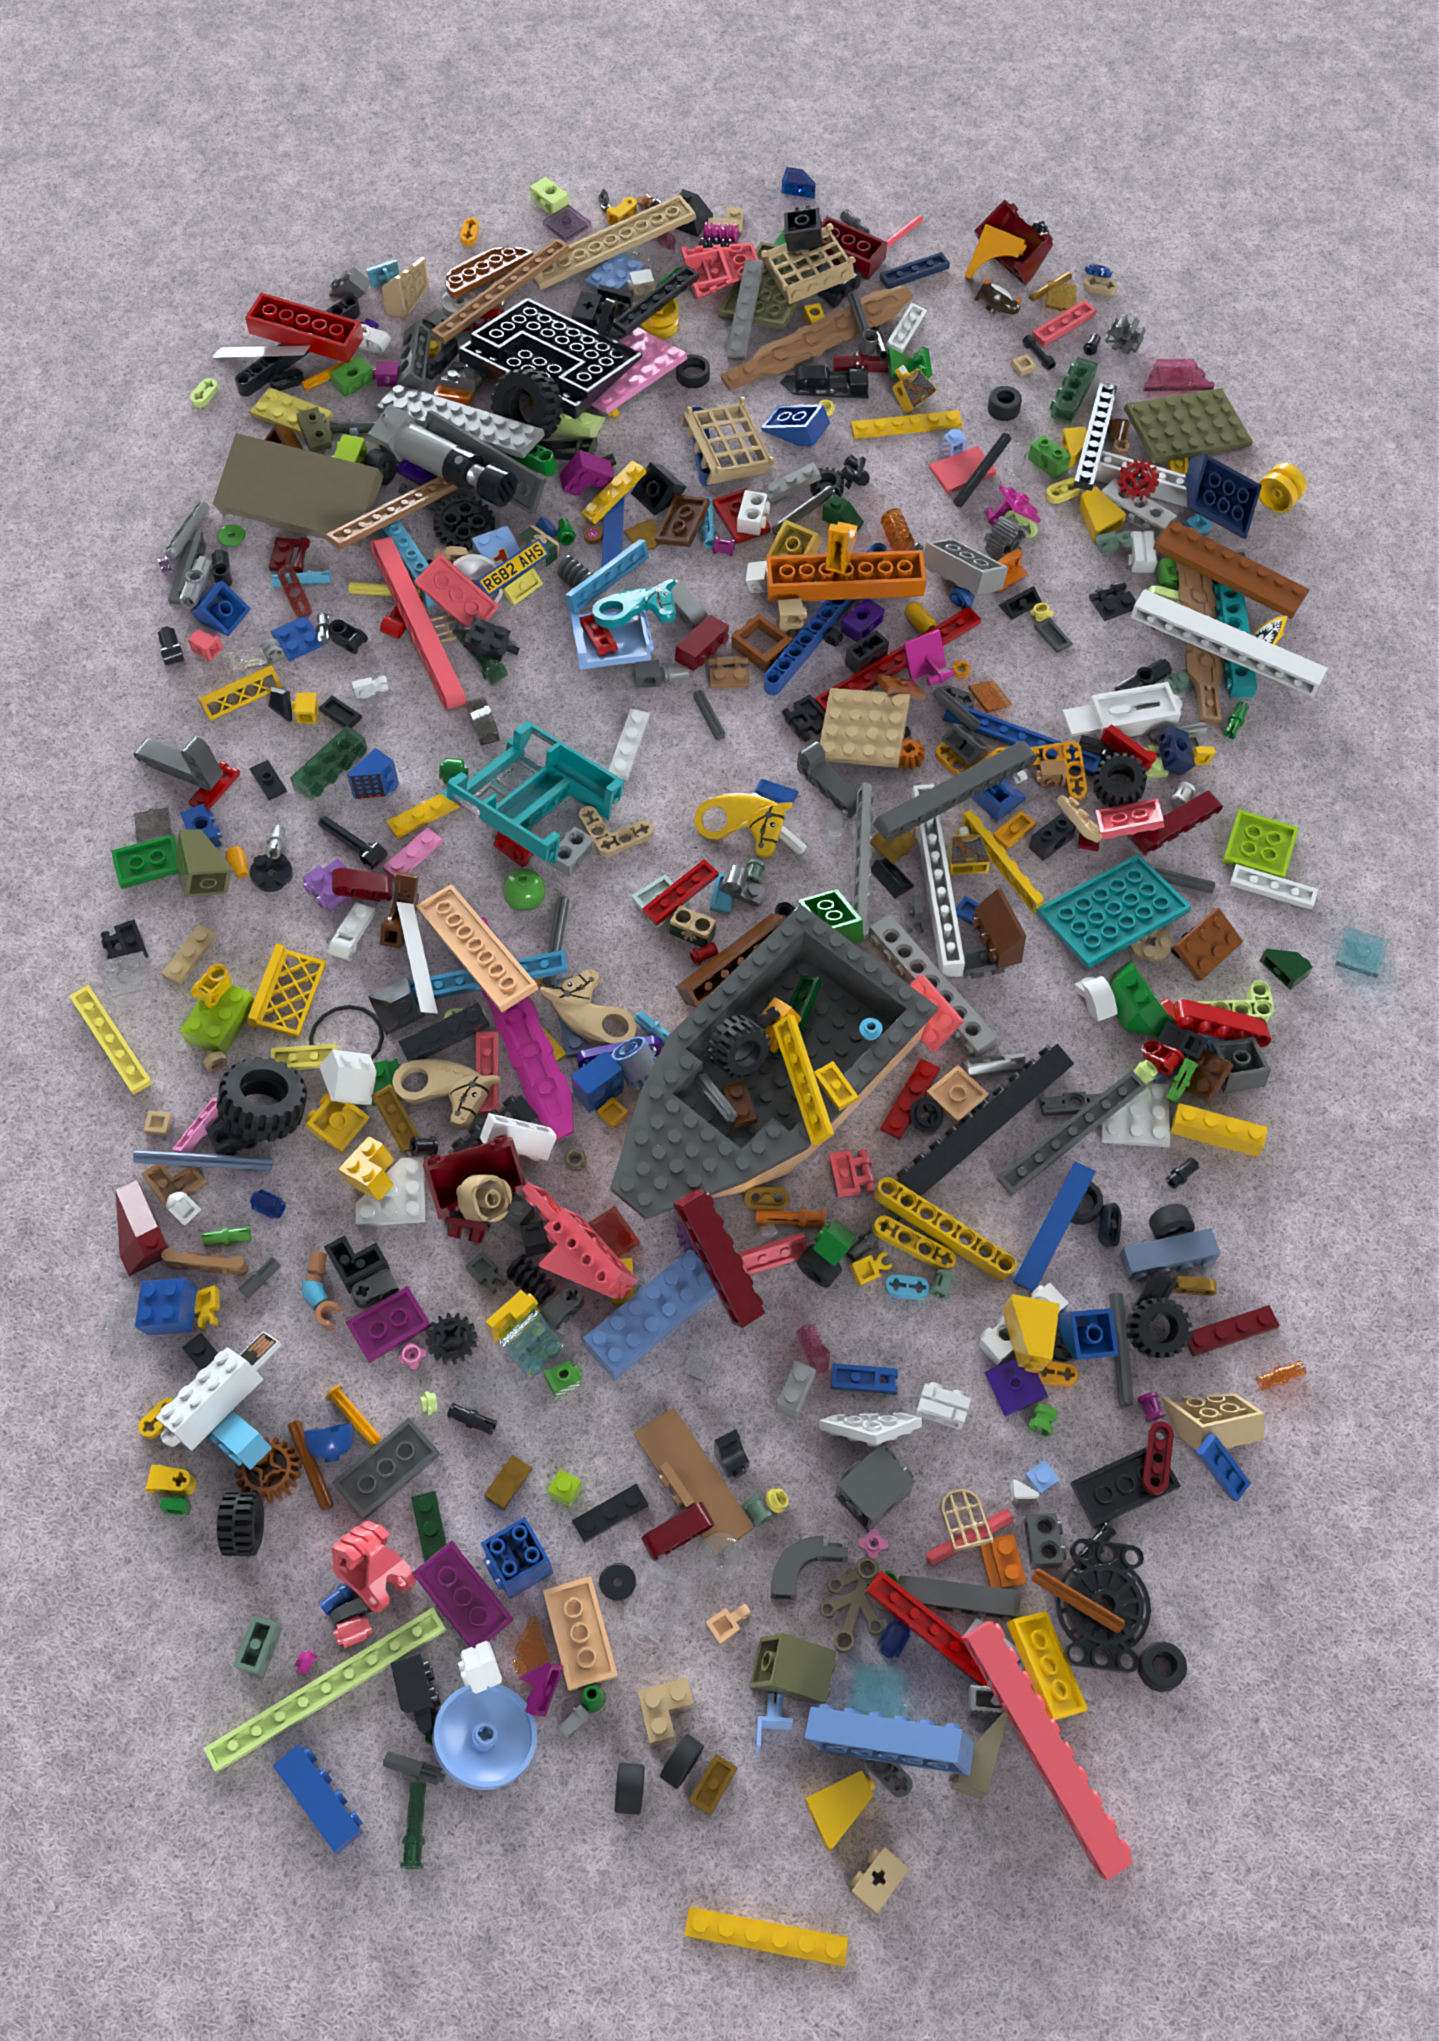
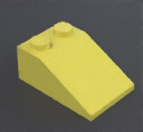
M785 519L767 556L817 554L823 540L818 533Z

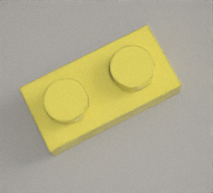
M532 567L504 586L502 591L510 604L515 605L543 585V582L534 567Z

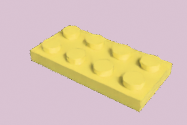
M270 387L250 410L251 416L291 429L299 435H302V432L297 422L296 413L318 407L320 413H324L327 422L333 416L330 410Z

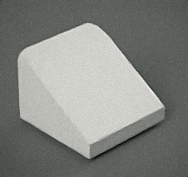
M1012 1480L1010 1489L1011 1502L1013 1504L1035 1503L1037 1501L1039 1492L1017 1480Z

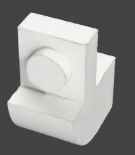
M1086 977L1074 984L1076 992L1086 999L1088 1013L1094 1019L1101 1021L1118 1014L1114 994L1104 977Z

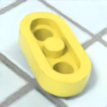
M1068 478L1050 485L1047 488L1046 499L1050 503L1059 504L1078 496L1081 489L1073 487L1075 478Z

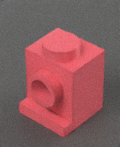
M199 629L193 632L188 639L191 650L208 661H211L223 649L220 638L217 635L213 637L210 633H205Z

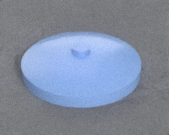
M500 1684L491 1688L487 1686L486 1690L477 1694L472 1691L471 1686L467 1688L464 1686L452 1693L441 1706L434 1721L432 1731L433 1749L443 1770L456 1782L477 1790L498 1789L516 1780L530 1763L537 1744L536 1722L533 1715L525 1712L527 1703L516 1692Z

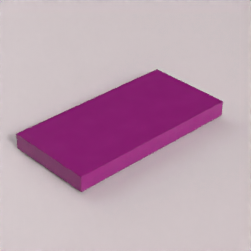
M452 1540L412 1572V1575L469 1648H476L477 1644L484 1641L489 1642L514 1620Z

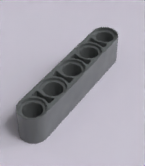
M907 1575L899 1576L898 1579L899 1585L927 1608L928 1606L936 1607V1610L953 1612V1609L961 1610V1613L972 1615L984 1613L987 1617L1003 1619V1616L1011 1617V1620L1020 1617L1021 1592L1016 1590Z

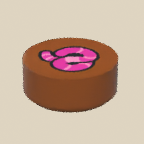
M589 526L583 532L584 540L588 544H598L602 541V530L597 526Z

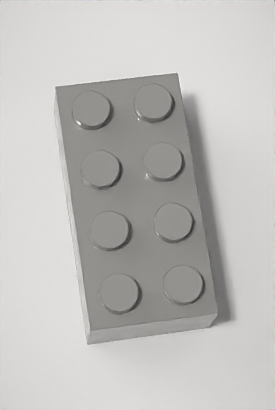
M954 538L926 542L923 558L924 565L930 572L942 575L943 579L955 582L956 586L968 589L973 595H981L987 592L993 593L996 590L1003 589L1008 570L1007 566Z

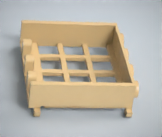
M831 223L822 228V238H826L828 242L823 247H818L807 253L805 250L795 251L797 254L802 253V255L790 259L787 254L789 252L787 251L786 243L761 252L767 270L789 304L855 278L853 263L856 260L853 256L848 258L831 232L834 229ZM831 248L835 254L828 256L825 250ZM821 252L824 258L813 263L809 257ZM779 257L781 261L785 259L787 261L775 266L772 259ZM838 258L841 264L834 266L831 260ZM806 259L809 265L797 269L794 263ZM827 262L830 269L819 273L816 266ZM790 265L793 271L781 275L778 269ZM812 269L815 275L803 279L800 273ZM796 275L799 279L798 282L791 285L785 282L784 279Z
M744 397L738 399L739 404L692 412V408L689 406L686 407L687 412H684L679 424L680 428L688 427L686 432L687 438H695L696 440L693 448L694 453L702 452L703 454L701 461L702 469H710V474L706 481L708 485L767 473L770 466L775 463L774 457L768 454L764 441L760 438L757 427L745 407ZM736 423H741L745 431L744 433H739L735 425ZM731 425L734 434L724 436L720 426ZM715 428L719 437L708 439L703 429ZM748 437L752 447H746L742 438ZM737 439L742 449L730 450L726 441ZM722 442L726 452L715 453L711 444ZM755 451L759 461L753 462L749 452ZM744 453L749 463L738 465L733 455ZM729 456L733 466L722 468L717 458Z

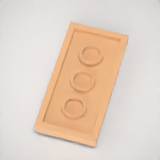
M589 1576L543 1590L561 1664L564 1666L563 1672L568 1691H575L617 1678L618 1674L592 1577Z

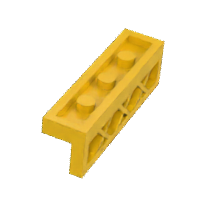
M268 665L198 698L197 701L203 707L209 721L269 694L271 688L262 686L264 677L272 675L276 686L273 687L282 688L283 686L273 666ZM249 684L258 687L256 694L252 697L244 694L245 688ZM235 693L240 695L238 703L235 705L225 703L228 694ZM224 697L223 702L217 700L219 698ZM242 697L248 698V699H246V700H244V701H241V700H242ZM213 701L221 703L220 711L211 715L207 704ZM224 705L229 706V708L223 710Z

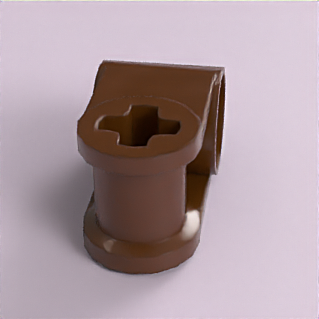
M1110 417L1108 426L1109 438L1126 440L1129 419Z

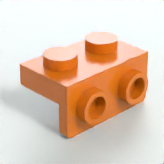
M1019 548L1006 553L1003 558L998 560L999 563L1008 567L1003 589L996 590L998 593L1027 576V571L1020 566L1023 552Z

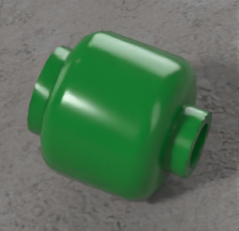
M445 758L443 763H440L439 779H442L443 783L447 784L452 777H456L461 772L468 776L469 766H465L463 759Z

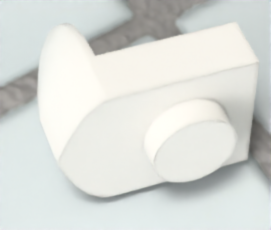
M184 1192L170 1194L166 1202L167 1210L184 1226L202 1210Z

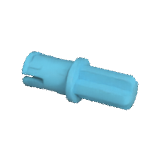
M643 1011L639 1012L634 1018L635 1022L648 1032V1036L658 1037L660 1043L664 1046L670 1033L660 1026L661 1023L659 1021L655 1022Z

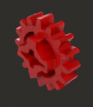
M1134 459L1133 464L1128 461L1126 467L1122 466L1121 473H1118L1119 481L1117 486H1122L1120 493L1126 492L1125 498L1132 496V501L1136 497H1139L1140 501H1142L1143 496L1150 498V492L1155 493V487L1159 484L1157 480L1159 479V473H1155L1157 467L1151 468V461L1145 464L1144 459L1140 463H1138L1137 459ZM1140 474V482L1136 485V479Z

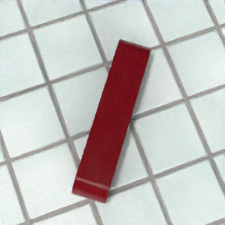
M1206 791L1164 815L1163 828H1158L1154 831L1138 832L1133 835L1131 841L1146 856V853L1151 850H1157L1166 841L1170 842L1179 837V834L1183 831L1186 833L1196 827L1195 824L1208 820L1212 814H1218L1222 810L1223 805L1210 791Z

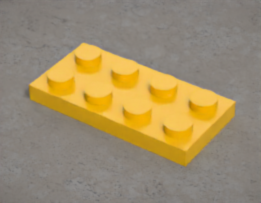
M1047 1611L1015 1618L1007 1622L1026 1672L1033 1682L1032 1687L1035 1694H1039L1047 1706L1044 1710L1048 1717L1057 1721L1087 1711V1705L1071 1667L1064 1659L1063 1648Z

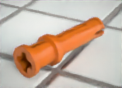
M802 1208L800 1212L756 1209V1224L799 1225L801 1229L806 1227H820L821 1229L825 1225V1209H821V1211H807L806 1208Z

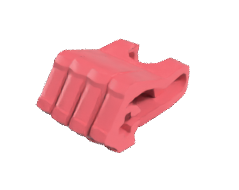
M366 1521L361 1527L353 1528L350 1534H345L340 1542L332 1546L333 1571L337 1577L361 1597L372 1611L377 1613L384 1611L390 1603V1597L385 1590L386 1582L391 1583L397 1590L405 1592L414 1587L416 1579L412 1575L413 1571L404 1559L395 1551L384 1546L387 1543L386 1537L390 1534L382 1525Z

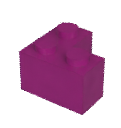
M582 450L577 451L559 474L562 491L575 496L580 495L587 485L603 490L614 478L611 461Z

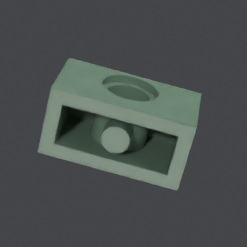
M253 1615L234 1667L240 1672L264 1679L283 1628L277 1622Z

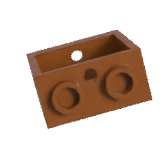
M758 613L754 618H750L742 628L737 629L732 634L731 647L742 656L748 657L750 662L766 673L793 639ZM758 628L778 642L766 654H762L745 641Z

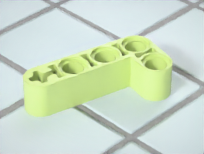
M1262 980L1254 981L1246 994V1000L1197 1001L1261 1018L1266 1023L1274 1011L1270 987Z

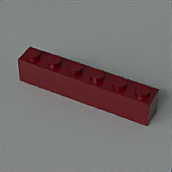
M695 1189L674 1202L673 1205L732 1324L744 1328L765 1314L762 1307L763 1301L752 1287L754 1284L749 1274L745 1273L742 1266L744 1262L732 1246L734 1245L733 1239L725 1232L722 1226L724 1221L713 1207V1198L708 1192Z

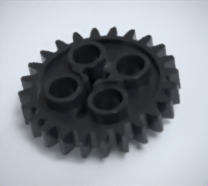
M460 494L456 500L451 496L450 502L444 500V506L439 504L438 510H435L433 529L436 531V537H440V543L446 542V547L451 545L464 547L470 552L471 548H473L472 538L495 530V517L492 516L493 511L488 510V504L482 506V499L476 502L475 496L471 500L468 499L467 494L464 499L461 498Z

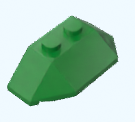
M1132 959L1113 973L1109 985L1116 1002L1118 1013L1116 1017L1126 1031L1159 1037L1166 1021L1175 1024Z

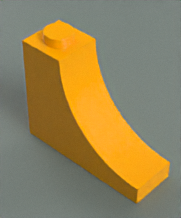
M985 224L964 277L972 280L979 267L990 259L1000 256L1018 258L1019 255L1023 256L1027 246L1024 244L1025 240Z
M838 522L837 525L830 524L825 570L845 574L856 542L857 526Z

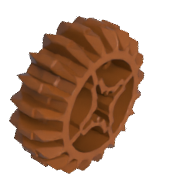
M264 1437L272 1449L251 1470L244 1464L238 1466L235 1463L236 1468L239 1470L234 1473V1476L239 1479L236 1485L242 1488L241 1492H258L262 1502L265 1501L266 1497L267 1502L272 1504L274 1496L279 1501H282L281 1493L285 1492L289 1496L291 1492L288 1487H297L298 1484L293 1478H301L298 1470L302 1468V1464L297 1462L300 1456L298 1453H294L295 1448L293 1446L288 1447L287 1441L283 1440L279 1443V1439L274 1437L270 1443L268 1437ZM277 1453L286 1458L287 1469L277 1465ZM271 1466L273 1470L269 1474H265L263 1472L264 1469ZM250 1472L259 1475L260 1487L251 1484ZM280 1478H281V1481H280V1482H278V1483H277L276 1485H274V1486H271V1483H272L275 1479H280Z

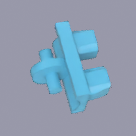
M396 260L366 269L372 288L386 284L400 273Z

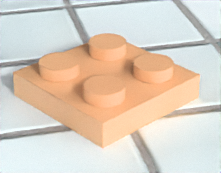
M957 1065L927 1090L926 1096L935 1099L941 1105L943 1112L958 1125L964 1115L970 1111L973 1112L977 1108V1104L983 1099L989 1098V1093Z

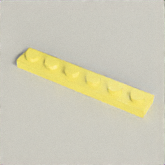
M87 985L69 996L131 1093L135 1095L152 1085L151 1079L90 986Z

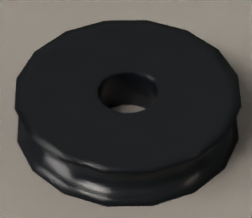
M614 1563L608 1565L602 1571L599 1577V1586L601 1592L607 1598L620 1601L628 1598L633 1593L636 1587V1577L629 1566L623 1563ZM615 1578L622 1580L621 1586L616 1587L613 1585Z

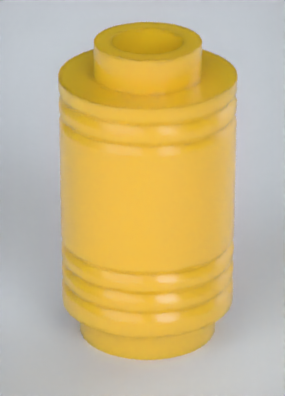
M911 602L906 606L904 615L920 634L936 626V621L920 602Z

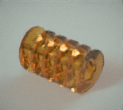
M893 508L885 512L881 517L880 523L892 550H909L914 545L915 540L902 515V511L899 508Z

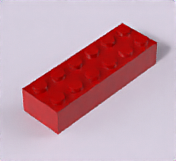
M262 292L245 316L249 334L288 346L310 345L307 350L308 352L345 363L350 362L363 340L360 321Z

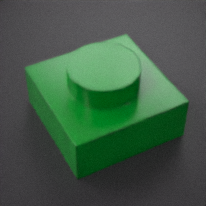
M171 1495L170 1499H161L160 1509L165 1514L190 1515L191 1504L183 1496Z

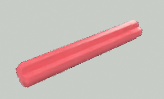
M1004 1509L986 1520L991 1534L1011 1524L1014 1518L1008 1509ZM985 1525L977 1527L981 1540L989 1536ZM968 1529L964 1531L968 1544L978 1541L974 1530ZM961 1534L954 1537L956 1547L965 1545ZM950 1539L926 1552L925 1556L931 1566H935L960 1551L955 1552Z

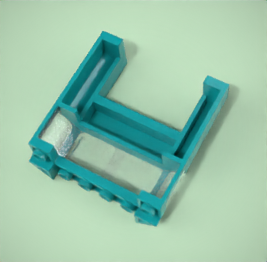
M526 721L514 730L513 737L507 741L506 751H503L497 759L489 762L483 770L478 771L469 781L468 776L462 772L456 777H452L447 783V789L440 794L542 860L550 861L557 865L560 835L553 831L542 840L528 830L568 796L573 797L585 806L594 807L599 815L608 820L611 816L612 805H615L618 800L620 801L623 795L625 781L531 722Z

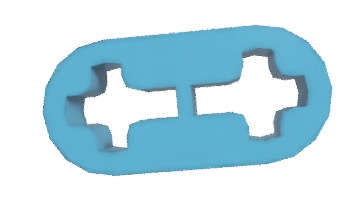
M891 1275L885 1283V1291L888 1295L895 1298L922 1300L927 1297L930 1289L926 1279L915 1276ZM897 1281L899 1286L905 1287H899L898 1291H894L893 1286L889 1285H893V1282ZM917 1284H921V1288L925 1290H922L921 1293H917V1290L914 1289V1287H916Z

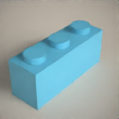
M231 1411L208 1436L238 1466L244 1464L250 1470L272 1449L265 1439L234 1411Z

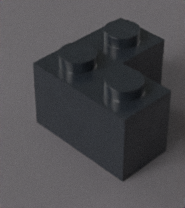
M344 1235L324 1246L331 1263L349 1294L352 1293V1287L357 1282L372 1276L382 1269L390 1270L387 1260L377 1243L355 1254Z

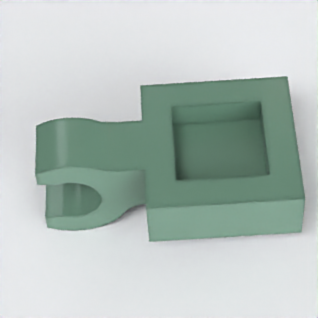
M1113 531L1096 536L1100 553L1120 549L1119 545L1122 547H1130L1132 545L1131 540L1127 539L1131 538L1129 531H1124L1120 534H1116Z
M1186 669L1171 674L1169 678L1162 681V683L1168 682L1171 690H1176L1178 694L1195 687Z

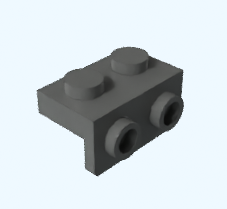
M986 946L963 950L965 961L964 976L971 975L972 979L984 977L986 972L992 971V975L1004 973V969L1008 968L997 969L994 961L991 962Z

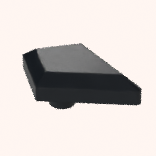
M271 687L268 707L288 722H291L293 718L290 691Z

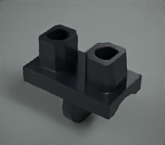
M851 454L843 463L845 467L842 469L840 476L846 480L845 487L847 489L851 488L853 482L857 485L865 486L870 481L869 473L863 470L866 459L863 456L857 459Z

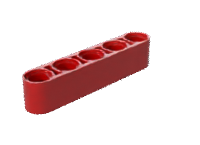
M1188 999L1179 1000L1173 1005L1176 1023L1179 1028L1229 1041L1254 1036L1260 1048L1269 1045L1271 1042L1269 1029L1264 1019Z

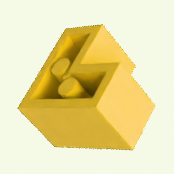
M369 1136L338 1169L352 1187L378 1202L394 1186L384 1172L394 1159L382 1143Z

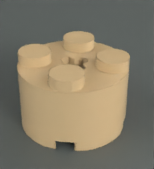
M472 1175L462 1185H459L456 1190L461 1213L465 1219L472 1221L497 1222L508 1213L506 1210L512 1201V1193L508 1183L494 1175Z

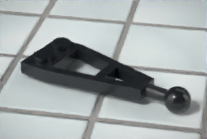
M597 437L541 441L537 444L551 450L555 459L571 460L578 450L594 455L598 446ZM575 448L574 451L554 450V449Z

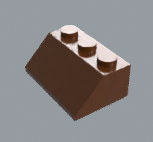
M998 888L975 908L972 925L975 930H978L982 945H986L991 962L994 961L997 969L1022 963L1026 934L1002 889Z

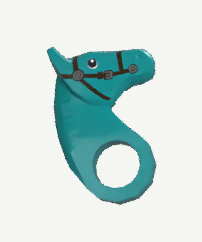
M670 579L653 588L627 590L598 600L592 609L593 619L597 625L603 628H616L625 625L641 611L650 610L661 623L672 622L676 619L674 595L671 589L677 583L675 580ZM608 609L622 610V612L613 616L602 614Z

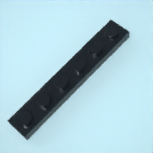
M685 265L613 321V328L627 336L699 280V273Z

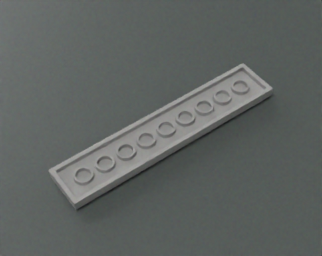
M396 385L376 405L377 412L383 413L390 404L410 414L415 424L420 426L424 425L427 411L433 410L497 450L520 458H524L545 436L541 428L402 385Z

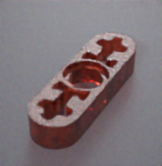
M291 566L281 567L278 571V578L294 613L299 618L305 615L309 617L312 614V607L295 570ZM287 572L290 574V578L292 580V583L290 584L285 577V573ZM293 588L300 589V594L296 597L290 596V591ZM297 602H302L305 612L300 611V606Z

